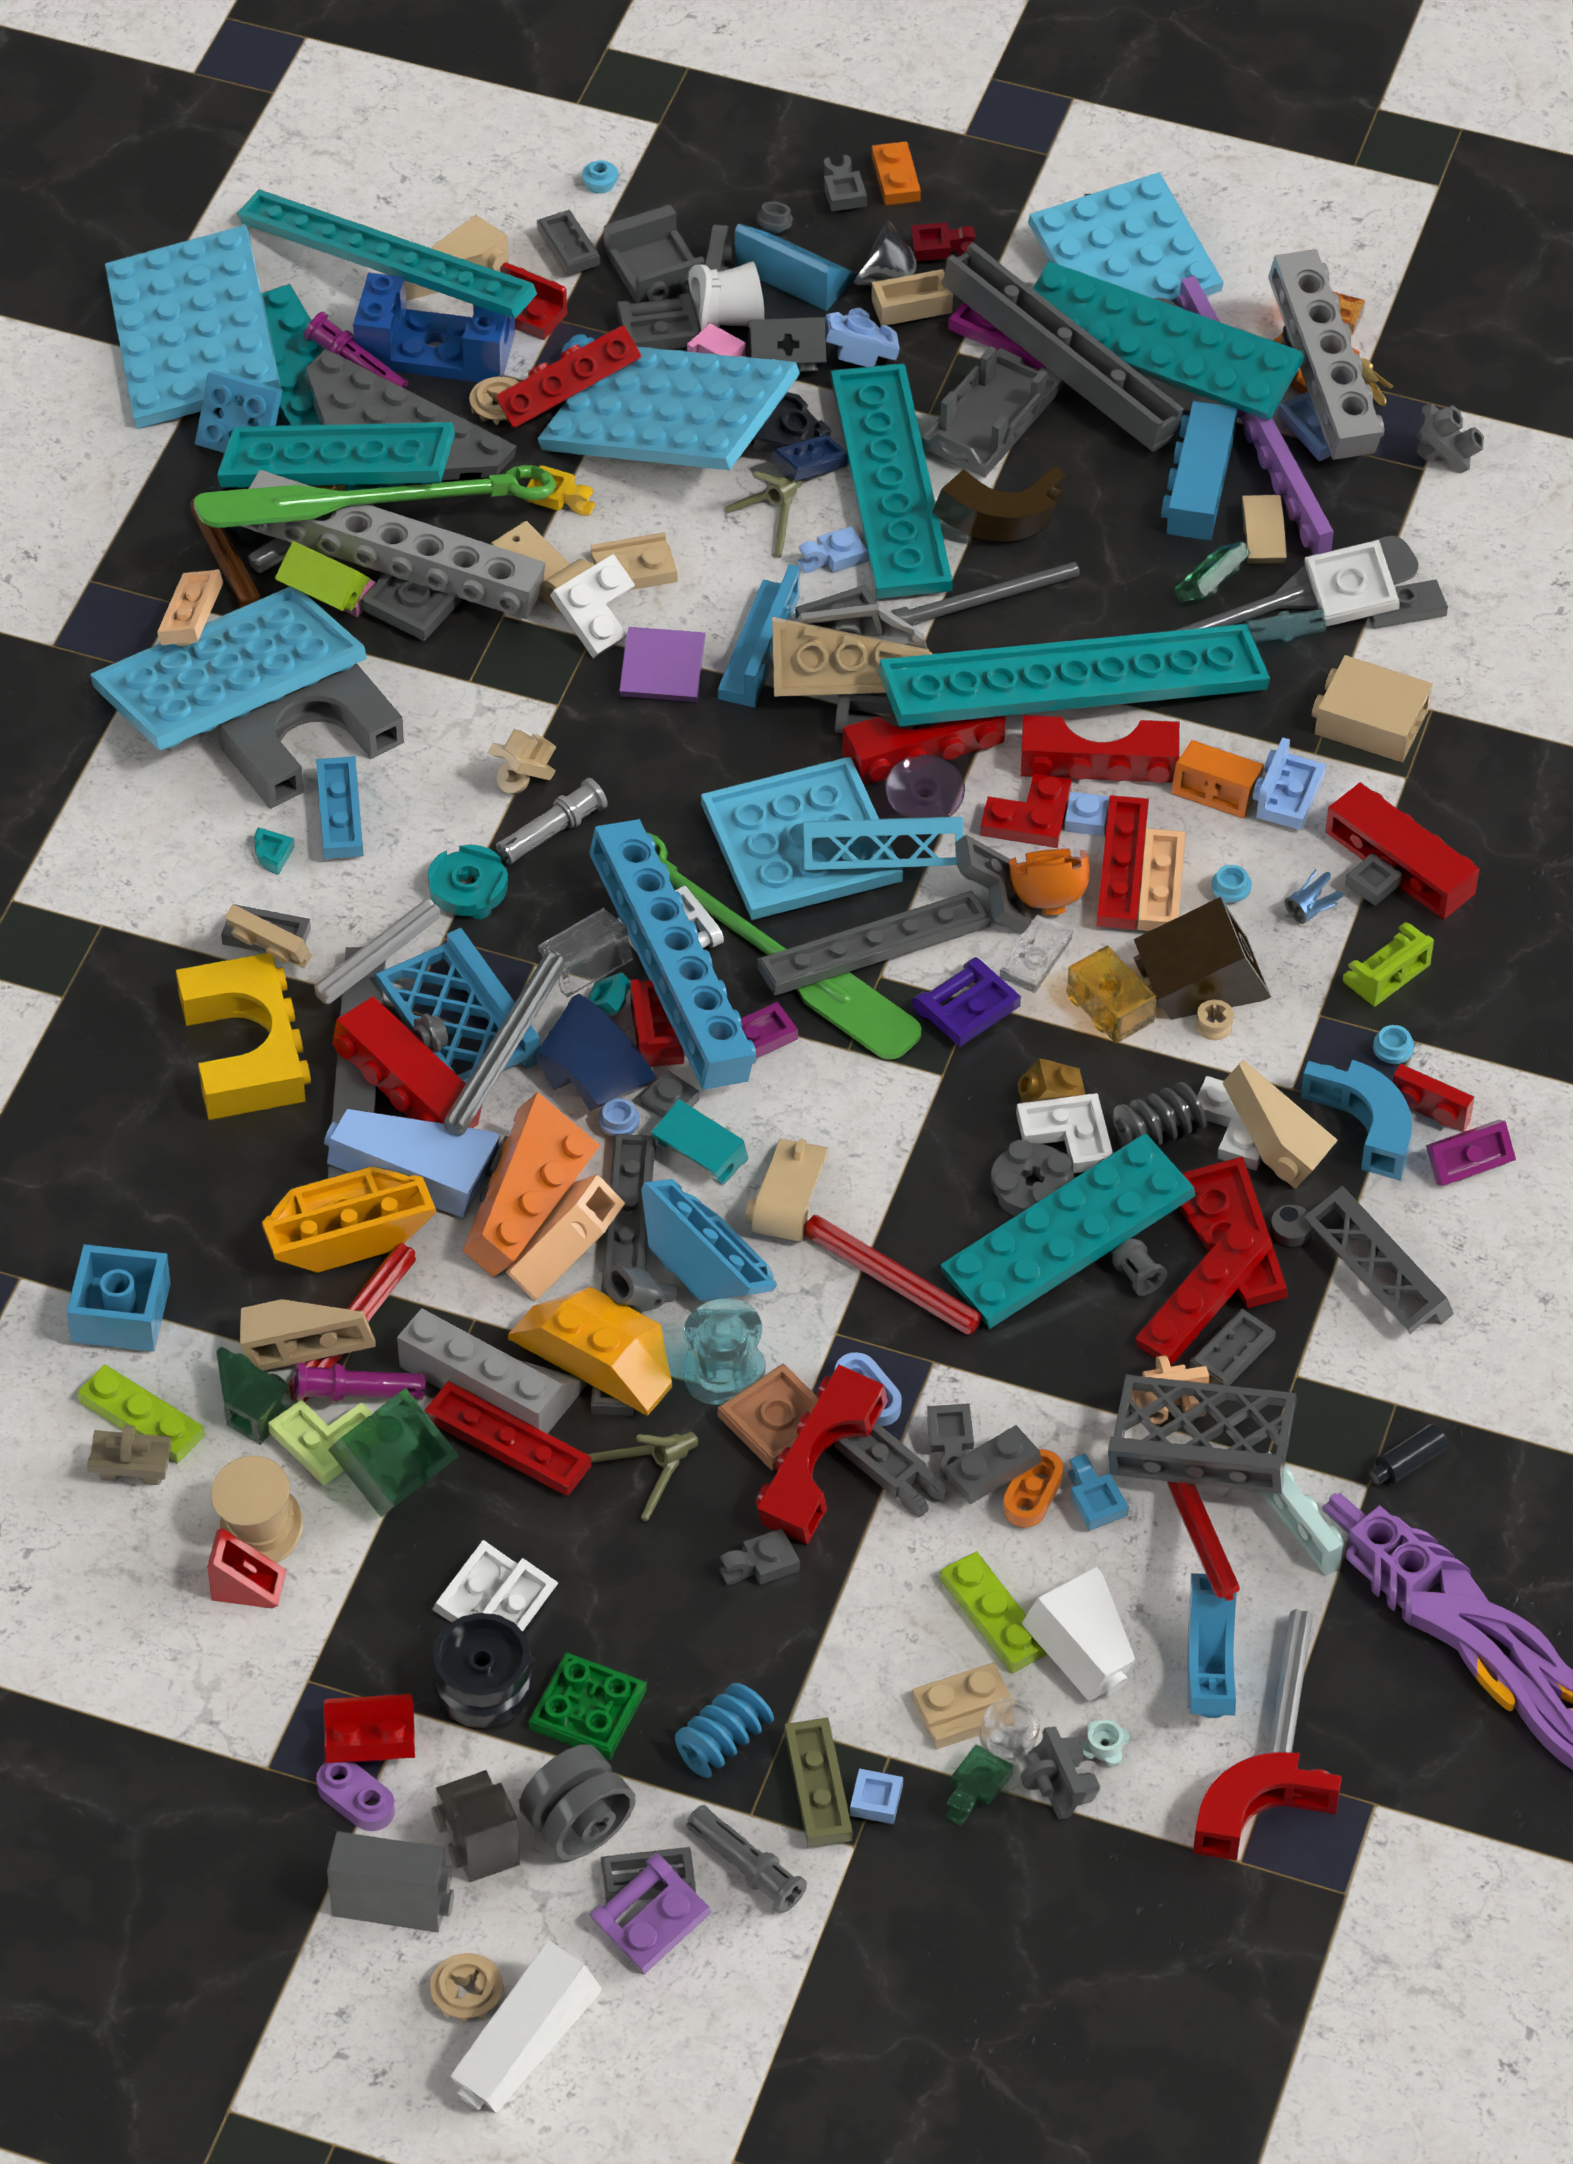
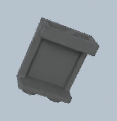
M671 205L604 225V252L636 303L666 300L677 297L679 294L689 293L688 275L690 269L694 265H706L703 257L694 258L676 230V212Z

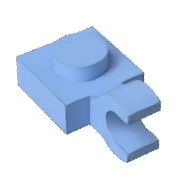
M852 526L818 536L817 543L808 541L799 545V550L804 558L798 559L797 563L804 573L813 572L826 565H829L832 572H836L867 562L868 550Z

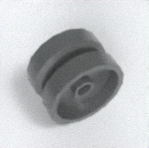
M578 1745L552 1758L535 1773L523 1790L519 1800V1809L535 1829L543 1832V1839L556 1855L562 1860H575L592 1853L609 1841L629 1819L636 1801L633 1790L617 1773H611V1765L593 1745Z

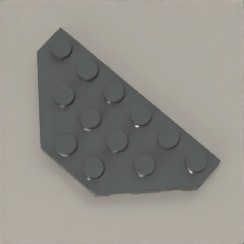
M327 349L306 367L305 382L307 388L311 389L314 398L313 406L320 425L453 422L455 437L442 480L459 479L460 473L479 472L481 478L488 477V475H498L515 457L516 445Z

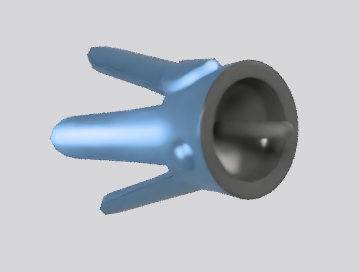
M1315 869L1299 891L1285 898V906L1289 912L1286 918L1292 916L1297 922L1304 924L1315 917L1318 912L1338 904L1336 901L1344 895L1341 891L1316 900L1322 893L1321 889L1331 879L1330 872L1323 873L1306 887L1317 872Z

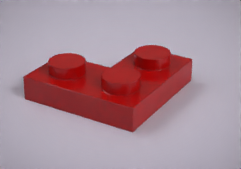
M1033 773L1027 802L988 796L981 822L980 836L1058 848L1070 798L1072 779Z

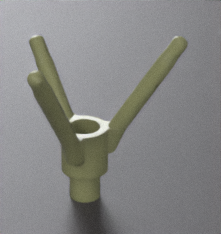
M754 471V478L770 485L760 493L726 506L725 511L726 513H731L762 500H768L773 505L780 506L781 510L775 545V556L780 558L784 548L792 497L796 494L803 481L802 479L792 481L788 476L775 477L763 472Z
M691 1431L683 1435L675 1433L668 1437L638 1434L636 1437L637 1442L648 1445L588 1455L591 1457V1463L652 1455L655 1461L663 1467V1471L641 1515V1520L647 1522L671 1474L679 1465V1460L686 1457L689 1450L698 1446L697 1436Z

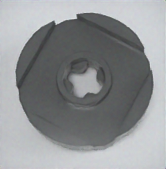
M1026 1140L1014 1141L1009 1146V1150L1003 1152L996 1159L992 1167V1193L994 1191V1194L998 1197V1204L1003 1210L1017 1216L1074 1179L1071 1158L1067 1154L1061 1153L1047 1145L1030 1143ZM1035 1176L1043 1182H1035L1033 1186H1029L1026 1184L1025 1177Z

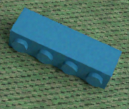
M1193 401L1190 416L1183 415L1180 437L1184 438V442L1177 441L1173 462L1179 465L1178 469H1170L1167 490L1172 491V495H1165L1162 505L1161 517L1168 518L1166 534L1212 540L1235 436L1236 407Z

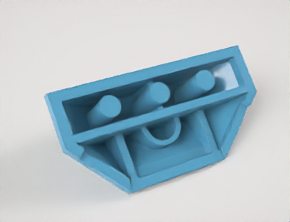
M673 1179L645 1182L643 1184L641 1192L649 1248L661 1259L662 1265L667 1270L673 1272L687 1286V1290L692 1296L701 1301L774 1291L777 1283L774 1280L771 1267L715 1211L695 1196L681 1190L682 1186Z

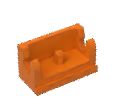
M1191 740L1176 763L1171 794L1244 819L1254 802L1252 799L1254 788L1258 778L1263 774L1265 764Z

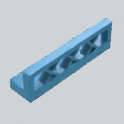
M789 564L781 583L762 580L719 685V700L756 707L772 667L770 661V653L773 651L772 617L791 620L800 597L799 566Z

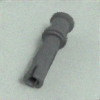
M1130 1238L1110 1251L1113 1255V1266L1116 1270L1124 1272L1133 1282V1290L1138 1295L1146 1296L1153 1293L1166 1280V1269L1161 1264L1154 1263L1147 1254V1247L1142 1241Z
M701 1805L691 1813L687 1820L689 1822L686 1823L687 1829L704 1840L712 1849L738 1868L745 1875L746 1883L751 1889H760L774 1901L775 1908L782 1913L789 1911L799 1902L807 1888V1882L803 1877H794L779 1864V1858L773 1853H762L732 1827L718 1818L707 1806Z

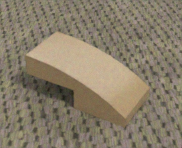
M1280 495L1242 496L1243 531L1246 536L1247 564L1285 563L1286 543Z

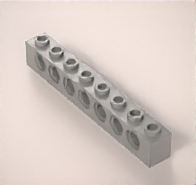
M259 470L249 489L309 485ZM367 504L345 506L310 520L242 526L290 543L295 541L326 555L334 556L419 585L428 586L433 590L447 594L454 593L459 598L524 619L528 618L535 605L544 581L545 562Z

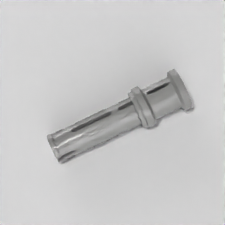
M585 779L581 782V787L568 796L561 795L556 798L553 807L549 811L496 843V850L502 860H505L506 864L511 865L521 856L533 850L564 828H576L581 824L582 818L594 810L602 811L607 807L608 803L604 792L593 779Z

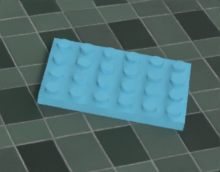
M246 225L105 263L133 418L138 429L201 412L207 375L212 370L281 389L250 234Z
M637 347L641 353L639 360L567 399L539 436L538 441L543 451L731 470L797 379L800 372L796 362Z
M288 587L206 623L198 642L187 646H177L175 644L161 645L160 643L91 673L90 676L93 687L161 751L165 748L175 747L181 741L199 733L209 732L217 725L230 719L245 716L251 710L268 702L279 701L286 694L302 687L312 686L318 683L320 679L338 671H346L353 667L354 664L367 659L364 645L305 593L293 587Z

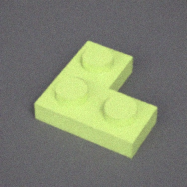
M303 1400L298 1401L268 1423L269 1433L323 1486L390 1438L389 1428L362 1402L329 1426Z

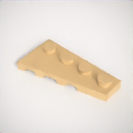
M772 617L774 696L886 693L878 673L880 659L930 654L929 649Z

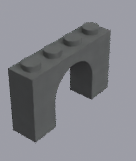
M357 663L346 671H338L320 679L318 683L312 686L302 687L286 694L279 701L268 702L251 710L245 716L235 717L219 724L222 751L270 809L304 793L302 766L281 742L283 737L297 726L310 722H327L340 726L353 737L370 759L404 743L403 717Z

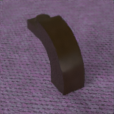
M1053 466L1028 489L1019 492H1002L984 485L963 469L941 489L932 513L954 529L975 538L997 542L1025 539L1047 527L1055 506L1063 496L1064 491L1061 490V486L1066 474L1056 466Z

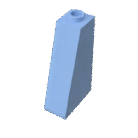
M347 1109L339 1123L333 1122L330 1125L324 1144L329 1146L327 1164L347 1172L375 1167L396 1171L409 1177L412 1175L423 1177L434 1206L464 1219L487 1177L484 1174L499 1146L500 1134L493 1131L467 1128L463 1135L457 1136L454 1133H448L444 1128L445 1124Z

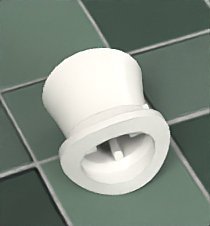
M754 261L721 272H717V269L710 270L706 265H694L690 269L688 275L689 289L701 331L710 323L716 327H719V325L749 327L750 320L764 319L762 289Z

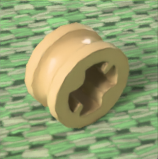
M1215 999L1202 1003L1197 1013L1196 1028L1198 1033L1208 1040L1215 1041L1229 1036L1232 1031L1234 1015L1232 1007L1222 1000ZM1212 1017L1214 1021L1215 1017L1222 1019V1022L1218 1023L1216 1019L1215 1023L1208 1021V1018Z

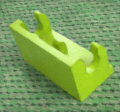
M292 541L275 577L277 581L341 611L344 609L353 610L365 585L370 580L369 577L295 541Z
M1404 922L1400 925L1399 930L1403 934L1398 933L1394 936L1393 941L1365 962L1361 963L1354 960L1348 964L1352 971H1348L1343 975V982L1374 1007L1430 966L1434 939L1429 935L1425 936L1409 923Z

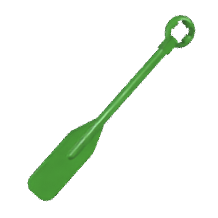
M521 465L511 468L506 474L488 475V479L350 491L287 485L206 492L195 497L194 509L202 523L208 526L232 527L310 520L342 507L480 494H490L492 497L514 495L525 500H540L550 496L556 484L554 477L548 471L532 465ZM516 479H538L543 486L523 487L518 485L519 483Z
M651 834L655 843V852H659L660 855L657 856L660 862L666 864L670 882L675 890L686 886L710 915L765 954L770 955L786 950V948L677 872V867L666 860L668 853L665 844L657 836ZM850 972L796 989L807 1006L883 1059L891 1060L901 1057L921 1038L922 1029L920 1023L915 1018Z

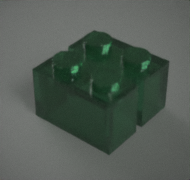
M406 1388L342 1436L328 1449L381 1518L459 1457Z

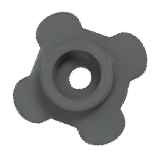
M426 1013L421 1016V1019H414L412 1033L432 1052H440L442 1047L447 1046L448 1034L440 1017L437 1015L430 1017Z

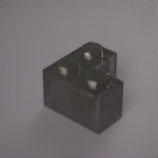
M487 1770L436 1787L437 1806L431 1808L435 1824L440 1833L447 1831L451 1840L447 1846L452 1863L456 1869L463 1867L469 1883L520 1865L518 1818L501 1782L493 1785Z

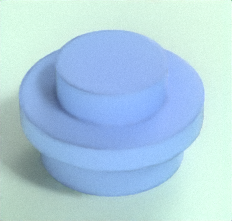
M616 1098L604 1105L599 1113L598 1121L601 1130L605 1134L614 1137V1134H633L639 1126L640 1116L638 1110L630 1101Z

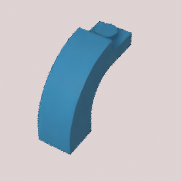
M1352 1060L1348 1072L1336 1069L1330 1065L1308 1061L1303 1075L1301 1098L1344 1110L1358 1118L1368 1132L1364 1145L1361 1170L1401 1181L1408 1160L1412 1117L1408 1104L1400 1090L1382 1073L1355 1060Z
M1191 1573L1187 1648L1188 1708L1191 1714H1200L1206 1718H1220L1224 1715L1235 1716L1234 1629L1237 1594H1233L1234 1599L1231 1601H1225L1224 1597L1217 1598L1206 1574Z

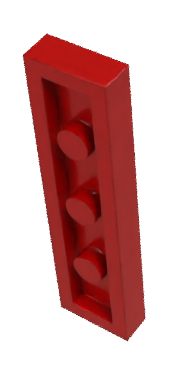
M1110 795L1096 926L1136 930L1149 798Z
M1237 1219L1135 1338L1137 1347L1155 1358L1166 1355L1170 1366H1172L1272 1249L1271 1238Z
M450 1381L444 1385L424 1410L427 1422L567 1497L591 1468V1457Z

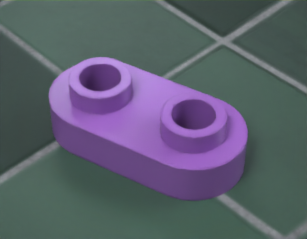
M325 1762L319 1768L317 1788L320 1797L357 1827L366 1831H378L387 1827L392 1822L395 1815L393 1794L387 1787L354 1762ZM336 1775H345V1776H346V1777H345L344 1779H342V1780H334V1779H332V1777H334V1776H336ZM371 1799L379 1801L373 1806L365 1804L366 1801Z

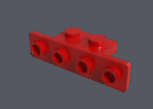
M620 326L582 348L579 344L572 346L560 354L561 359L550 366L547 362L536 366L528 372V378L499 393L496 396V401L512 428L521 426L639 360L641 353L626 327Z

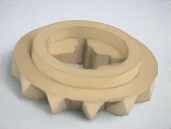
M491 377L479 382L470 393L469 400L472 414H479L482 422L492 419L496 426L500 420L508 421L499 404L493 405V401L497 402L496 396L499 393L514 386L519 381L509 377Z
M462 1953L447 1958L438 1965L431 1977L430 1993L433 2005L442 2010L446 2018L453 2016L459 2018L463 2023L469 2018L475 2017L483 2020L487 2012L492 2008H498L499 2000L502 1993H504L503 1978L500 1970L491 1960L478 1954ZM476 1979L475 1992L477 1994L467 1993L464 1997L458 1999L459 1987L457 1985L467 1986Z

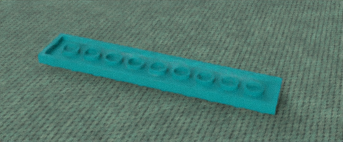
M1247 624L880 659L878 673L899 726L1266 690L1270 681L1269 674Z

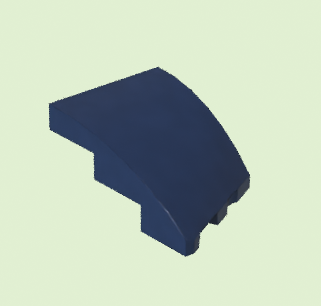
M577 994L569 1000L566 1009L549 1031V1035L534 1054L535 1060L553 1090L573 1083L589 1112L604 1106L613 1099L622 1098L640 1090L657 1079L645 1058L621 1028L605 1012L581 994Z

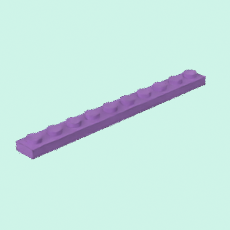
M1191 276L1181 279L1180 295L1176 296V306L1220 322L1197 278ZM1237 409V417L1240 418L1244 425L1245 437L1257 449L1261 467L1267 469L1271 475L1273 489L1277 495L1282 496L1290 521L1296 522L1302 544L1305 548L1309 547L1313 555L1330 552L1332 550L1334 531L1272 418L1269 421Z

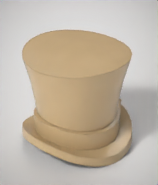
M245 1456L229 1462L220 1470L211 1488L212 1505L221 1517L220 1528L230 1532L275 1563L287 1558L300 1540L303 1529V1515L297 1500L289 1493V1479L282 1467L269 1458Z

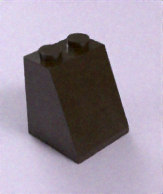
M1221 897L1134 939L1139 955L1134 956V961L1144 979L1148 977L1151 985L1145 987L1150 1001L1155 1009L1162 1007L1171 1020L1197 1015L1200 1005L1208 1000H1222L1231 1007H1236L1271 998L1249 940Z

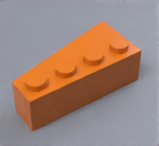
M539 1092L517 1109L513 1120L515 1123L501 1150L502 1156L487 1185L489 1189L484 1202L479 1206L462 1249L466 1255L492 1277L497 1276L515 1261L600 1147L595 1140Z

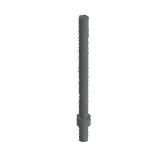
M1072 562L916 608L908 609L905 606L890 612L913 627V624L1078 577L1080 575L1079 567L1076 562Z

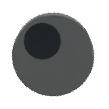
M1285 1205L1278 1208L1273 1213L1270 1231L1272 1237L1278 1243L1288 1247L1305 1244L1312 1235V1228L1304 1218L1309 1212L1298 1205Z

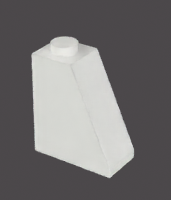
M1095 1567L1037 1598L1021 1623L1088 1701L1104 1693L1111 1696L1118 1692L1128 1681L1125 1675L1134 1663L1135 1657L1103 1573L1099 1568Z

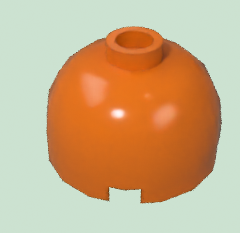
M1070 849L1041 850L1026 853V862L1017 864L1016 857L1008 862L1013 890L1019 899L1028 906L1042 908L1043 915H1057L1066 912V905L1077 902L1085 893L1089 883V857L1085 850H1080V857L1071 856Z

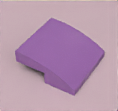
M628 627L620 696L698 702L705 632Z

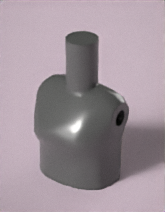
M611 1266L604 1278V1286L609 1296L618 1304L627 1305L637 1312L657 1309L662 1306L665 1300H675L678 1293L675 1285L656 1282L646 1270L637 1266Z

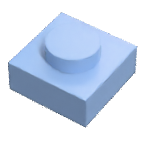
M1071 791L1065 820V831L1104 836L1110 796Z
M859 1769L850 1805V1816L894 1824L903 1788V1777Z

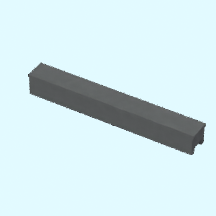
M971 243L968 245L967 252L958 258L951 255L947 258L944 278L941 281L943 286L1148 449L1154 452L1179 435L1178 429L1183 407L979 246Z

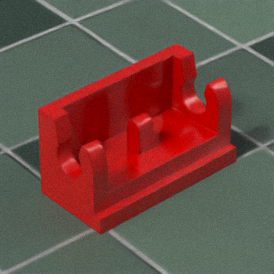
M630 980V1005L637 1049L650 1067L684 1064L683 1048L658 996L653 994L655 990L652 981Z

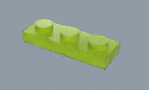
M106 1364L77 1392L80 1403L121 1429L125 1425L135 1426L136 1434L171 1437L172 1448L169 1459L176 1464L205 1436L203 1425Z
M977 1551L940 1570L941 1582L1012 1674L1048 1655L1021 1624L1027 1615Z

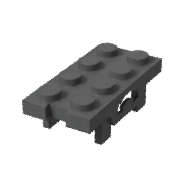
M990 346L980 357V366L976 365L953 392L950 391L941 401L939 419L922 437L923 449L986 478L1063 389L1064 381L1048 369L1041 367L1039 371L1023 365V358L1002 348L996 353V349Z

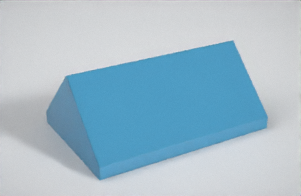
M737 224L735 229V268L754 261L759 280L825 311L835 303L857 277L856 273L767 231Z

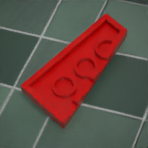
M1243 1156L1182 1173L1193 1185L1195 1197L1178 1208L1208 1252L1237 1219L1270 1237ZM1273 1247L1236 1290L1247 1308L1288 1298L1287 1287Z

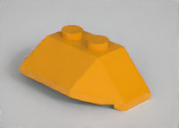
M368 1167L291 1189L278 1203L272 1214L265 1218L262 1222V1227L275 1260L318 1273L391 1252L396 1245L408 1241L436 1214V1208L423 1177L416 1175L409 1177L396 1171Z
M593 1287L532 1306L508 1334V1339L647 1416L672 1388L661 1324L626 1305L618 1304L610 1296Z

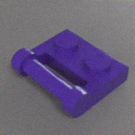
M977 957L966 962L963 970L930 992H921L912 998V1005L916 1013L922 1018H928L959 1047L1021 1005V996ZM972 982L975 984L943 1007L940 1005Z

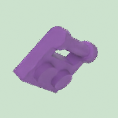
M657 1852L646 1861L648 1866L603 1907L598 1905L589 1913L590 1917L644 1974L712 1913L709 1906ZM661 1879L668 1887L621 1928L615 1920Z

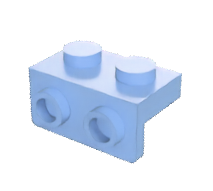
M1282 737L1277 751L1271 749L1268 754L1264 769L1267 772L1265 779L1259 777L1254 788L1252 799L1258 801L1256 818L1302 830L1324 778L1326 764L1289 754L1290 739Z

